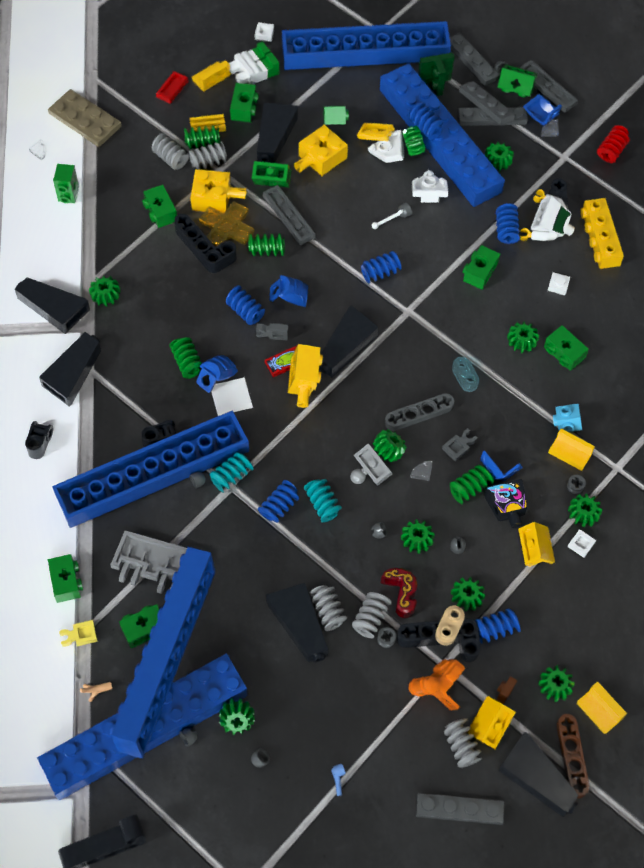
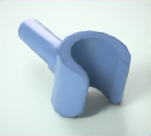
M338 764L332 768V775L336 783L337 796H342L340 777L346 774L343 765Z

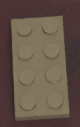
M69 89L47 109L48 114L97 147H100L122 127L119 120L72 89Z

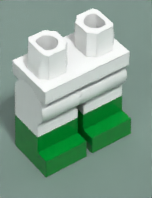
M263 41L250 51L234 55L235 60L229 63L231 74L239 72L236 74L238 83L254 85V83L279 74V61L272 52L270 53V50Z

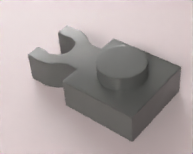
M257 323L256 337L268 336L269 339L288 340L287 324L270 323L267 326Z
M467 428L461 437L456 434L442 446V450L456 462L469 451L470 447L468 445H473L477 442L478 437L467 438L470 434V430Z

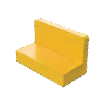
M226 60L221 63L216 62L194 75L192 80L204 92L230 76V64Z
M560 429L548 453L583 471L595 446Z
M532 522L519 528L526 566L531 567L540 562L555 563L547 526Z
M596 682L589 692L577 701V705L604 734L623 720L627 714L599 682Z
M487 696L470 725L471 729L467 733L474 734L476 739L496 749L516 712Z

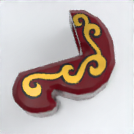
M390 568L383 573L381 584L400 587L396 613L401 618H409L414 614L417 603L416 599H412L417 589L416 577L410 571L403 568Z

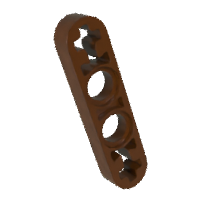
M564 714L557 722V731L566 779L574 789V786L577 784L576 777L582 775L578 780L579 785L584 786L581 793L578 789H574L578 794L577 798H582L589 791V780L578 724L574 716ZM565 720L572 724L569 728V733H574V735L563 736L567 734V727L562 726ZM573 740L577 748L573 751L568 750L565 742ZM577 761L581 766L580 771H572L569 763Z

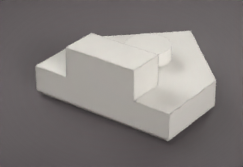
M402 130L391 131L392 135L388 136V141H378L368 148L369 152L385 163L403 160L404 143Z
M428 170L422 177H417L412 181L413 197H421V202H438L439 197H448L447 181L443 178L439 179L432 171Z

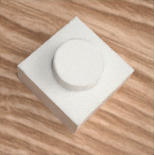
M258 22L255 39L272 41L274 25Z
M553 272L548 291L565 295L570 277Z
M579 529L568 544V547L584 558L596 540Z

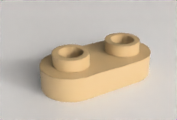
M449 606L445 610L435 633L436 640L441 645H451L455 641L465 618L462 608L459 606ZM451 613H456L458 617H452ZM443 631H449L450 635H444Z

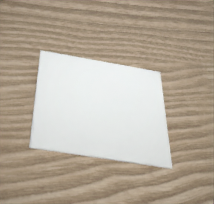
M245 378L215 384L211 391L218 416L232 410L237 412L253 408Z

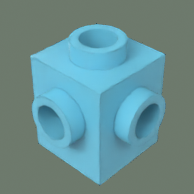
M579 404L556 407V415H553L554 426H558L559 430L563 429L567 432L582 430Z

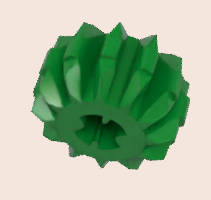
M411 126L403 130L402 134L409 155L416 156L425 152L420 129L417 126Z
M497 142L496 145L491 143L485 150L486 158L499 172L502 168L507 170L508 166H511L514 156L511 146Z
M103 275L102 279L96 277V282H91V287L89 288L92 301L97 302L99 306L102 303L106 307L108 303L114 305V300H119L121 292L117 280H113L111 276L106 278Z
M524 321L520 325L517 322L515 326L510 327L507 340H509V346H514V351L519 349L521 353L524 350L530 352L532 348L537 346L539 335L537 334V328H532V323L526 325Z
M389 429L386 431L382 430L373 442L374 451L379 453L378 456H382L384 460L387 459L389 462L400 459L407 448L401 436H398L395 431L391 432Z
M586 493L583 498L579 494L576 499L573 498L571 500L568 512H570V519H576L575 525L580 522L582 527H585L586 523L591 527L594 522L599 521L602 509L599 508L600 502H595V496L589 498L588 493Z
M417 519L414 524L409 521L407 527L402 528L401 540L404 541L403 546H410V552L416 549L418 554L421 552V549L425 552L428 551V546H432L434 542L432 539L435 534L431 532L432 527L426 526L425 521L422 524H419Z
M462 577L460 583L455 582L453 585L454 589H451V595H453L452 602H458L457 606H463L465 612H467L468 607L475 611L476 606L481 607L482 600L485 599V594L482 593L484 586H478L479 580L472 582V578L469 577L468 581H466Z
M557 665L554 667V670L548 667L546 673H541L540 677L542 680H539L538 685L543 687L540 690L541 693H548L546 696L547 700L553 696L555 702H558L559 697L564 701L567 699V695L572 694L573 690L571 688L574 687L575 682L570 681L573 677L572 674H565L566 668L559 671Z
M241 698L238 702L231 699L230 704L224 702L223 709L219 711L221 726H224L225 732L232 730L233 735L236 732H240L243 735L244 730L250 731L251 725L255 722L253 707H250L248 701L242 703Z

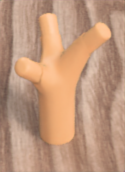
M111 682L100 685L84 684L80 692L92 693L88 700L92 702L99 693L112 690Z

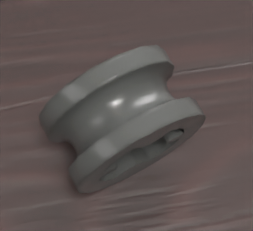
M572 475L567 483L569 492L573 494L582 493L586 485L584 477ZM574 481L578 482V488L575 487V484H573Z
M389 627L382 628L378 632L377 637L379 645L384 648L394 645L396 640L395 631ZM386 633L388 636L391 635L389 642H386L385 639L382 640L383 635Z

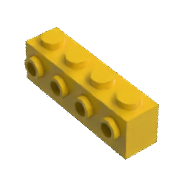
M606 199L586 200L580 213L581 218L585 220V231L590 236V247L594 249L595 262H598L600 269L621 266L624 255Z

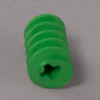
M211 125L209 130L207 126H204L202 131L200 126H198L197 132H195L193 127H191L190 132L184 128L185 142L190 150L193 148V144L198 149L200 143L205 148L207 143L213 146L214 142H217L220 145L219 127L215 129L214 125Z
M264 233L262 239H260L259 234H256L255 239H253L252 234H249V253L251 251L254 257L258 251L260 256H263L264 251H266L267 256H270L271 251H273L274 256H277L280 251L281 255L284 256L285 237L282 238L281 234L278 233L277 238H275L273 233H271L268 239L266 233Z
M184 337L172 341L169 347L172 354H174L183 378H194L200 373L202 362L200 361V356L197 355L198 352L192 343V339Z
M476 465L474 469H470L468 473H464L456 481L450 482V490L455 500L463 504L462 498L468 501V494L472 497L476 496L474 490L480 493L482 492L481 486L486 489L488 487L487 482L492 485L494 480L486 468L482 465Z

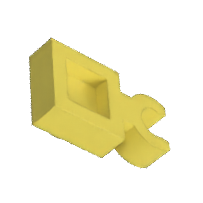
M93 620L73 624L72 631L67 629L59 631L60 637L68 636L67 640L61 641L63 647L71 645L74 641H76L77 646L98 642Z

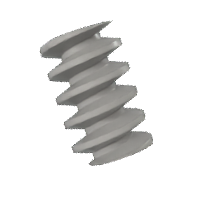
M165 133L159 134L153 141L152 151L174 170L181 169L187 163L189 155L185 154V150L176 145V142L171 141V138L167 137Z
M222 141L220 145L216 142L214 147L211 144L208 145L207 149L204 146L201 147V152L198 148L194 150V153L191 150L188 151L191 165L193 168L196 167L197 170H200V165L207 169V163L213 167L214 161L218 165H220V159L224 163L227 161V154Z
M321 585L311 590L310 596L313 597L312 602L316 604L315 609L319 612L318 616L322 619L321 623L325 626L324 630L330 631L342 625L347 616H340L344 609H337L341 605L340 601L334 602L338 598L337 594H331L335 591V587Z
M367 593L366 600L363 601V606L359 609L360 613L356 615V620L352 623L353 628L364 637L374 638V635L370 632L378 631L374 624L381 625V621L377 618L385 617L381 611H388V607L384 604L390 605L392 601L379 593Z
M467 718L451 722L445 726L446 729L444 731L445 736H450L447 741L449 744H453L451 751L456 752L454 758L460 760L457 763L460 768L475 764L482 759L477 758L481 750L473 749L478 743L470 742L474 734L467 735L466 733L471 727L463 726L467 722Z

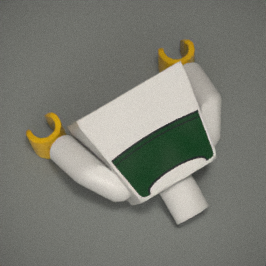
M541 189L537 190L536 194L541 197L535 195L533 198L540 205L531 226L532 232L527 228L521 229V232L526 233L527 236H520V240L526 241L530 237L532 240L548 241L555 240L564 234L570 236L574 232L575 227L569 224L571 212L567 210L563 200L549 194L545 195Z

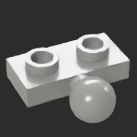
M369 443L354 454V457L363 468L355 469L351 472L350 478L353 483H363L368 474L378 486L393 474Z

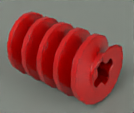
M620 125L614 126L597 149L598 156L608 163H614L630 141L628 130Z

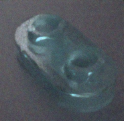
M465 357L456 358L453 361L452 371L461 388L468 392L475 391L479 385V377L470 360Z

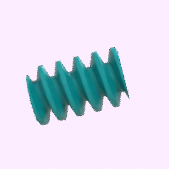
M236 452L233 457L228 458L227 462L222 463V467L218 466L216 472L212 471L210 478L216 488L224 493L222 487L230 489L229 482L235 485V477L241 480V472L247 475L246 468L251 471L254 468L245 455Z
M317 479L307 483L304 486V490L307 491V496L310 497L311 503L314 504V509L317 510L318 516L321 517V522L325 523L334 519L342 507L341 505L334 506L338 502L337 498L331 499L335 495L334 492L327 493L331 489L329 485L324 486L328 482L327 479Z

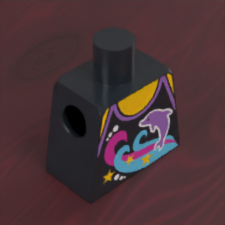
M522 479L487 487L484 496L497 520L500 522L509 520L511 528L521 526L523 523L520 517L524 516L527 510Z

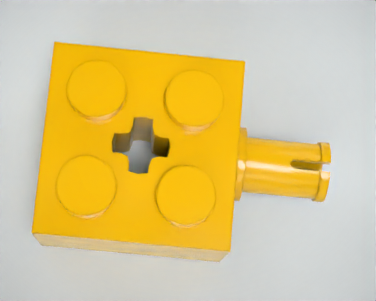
M324 124L299 142V156L301 159L294 163V167L298 172H302L305 168L311 166L317 173L323 176L347 158L348 145Z
M195 169L191 192L192 211L227 214L229 199H246L247 189L231 187L230 172Z
M298 344L291 358L288 393L298 395V407L307 408L309 406V396L313 390H316L317 383H320L321 372L318 371L323 360V355H320L321 347Z

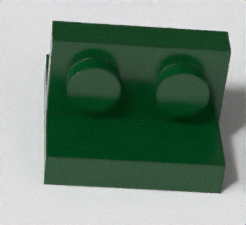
M453 52L420 58L418 75L426 85H431V89L435 91L436 96L443 95L445 81H450L452 78Z

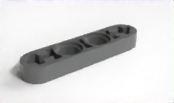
M441 394L389 412L385 418V426L391 431H396L448 413L453 409L454 398L450 394ZM445 400L446 403L449 402V405L446 406V404H442V402ZM425 406H431L433 408V412L427 413L423 410V408ZM410 411L414 412L416 414V417L413 419L407 418L406 413ZM393 418L394 421L397 420V423L394 424L393 422H390V419Z

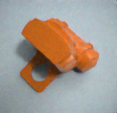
M455 659L442 660L433 668L434 673L430 676L413 678L409 683V691L417 697L434 695L449 710H458L460 706L446 692L462 674L465 667Z

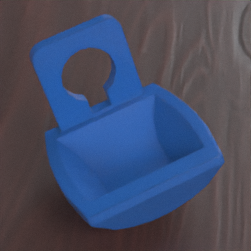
M538 94L523 107L535 121L545 126L559 115L562 105L559 104L555 108L547 99Z
M280 275V279L270 287L269 300L273 302L280 297L292 304L306 307L308 285L298 279Z
M217 355L200 365L202 369L196 383L209 393L212 391L216 380L228 379L234 376L238 370L228 357ZM207 375L210 376V377H209V380H210V385H209V386H207V385L204 384V382H203V377H204V376H207Z
M485 450L480 460L484 468L489 471L496 481H507L523 468L518 463L507 473L503 474Z

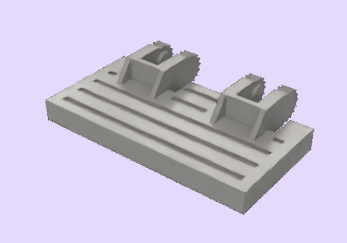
M124 531L111 562V568L120 570L122 563H124L119 576V582L126 580L130 568L134 569L135 571L131 577V585L133 586L137 585L140 575L141 577L158 581L160 574H162L157 588V593L162 594L167 580H172L175 571L179 570L181 555L185 554L187 548Z

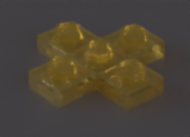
M234 201L225 213L209 206L200 217V223L212 228L207 238L215 247L224 241H228L229 238L246 245L249 241V234H254V228L242 223L249 213L248 208Z

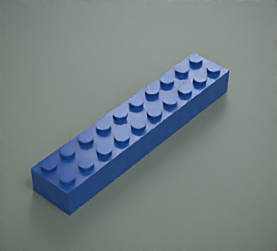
M447 21L282 30L284 70L420 62V58L446 54L451 51Z
M409 63L381 76L380 91L409 127L416 125L407 117V113L420 102H424L430 108V111H433L434 115H437L443 121L442 133L436 139L429 140L423 134V131L420 130L424 145L473 207L502 193L505 182L504 178Z
M232 410L52 486V489L69 528H72L187 479L192 473L203 472L228 461V458L233 457L236 452L245 454L249 452V441Z
M188 547L185 554L181 555L179 570L175 571L172 578V587L167 590L165 595V604L158 611L157 624L151 628L150 641L143 648V658L141 663L136 665L135 677L133 682H130L127 687L125 702L120 704L117 722H113L110 729V735L118 752L143 759L216 573L210 552Z
M227 653L172 683L145 753L177 736L183 729L191 728L218 713L220 709H223L224 702L230 704L231 699L237 702L240 698L243 699L248 696L247 688ZM118 713L36 757L59 801L137 758L118 752L110 735L113 722H117L119 717Z

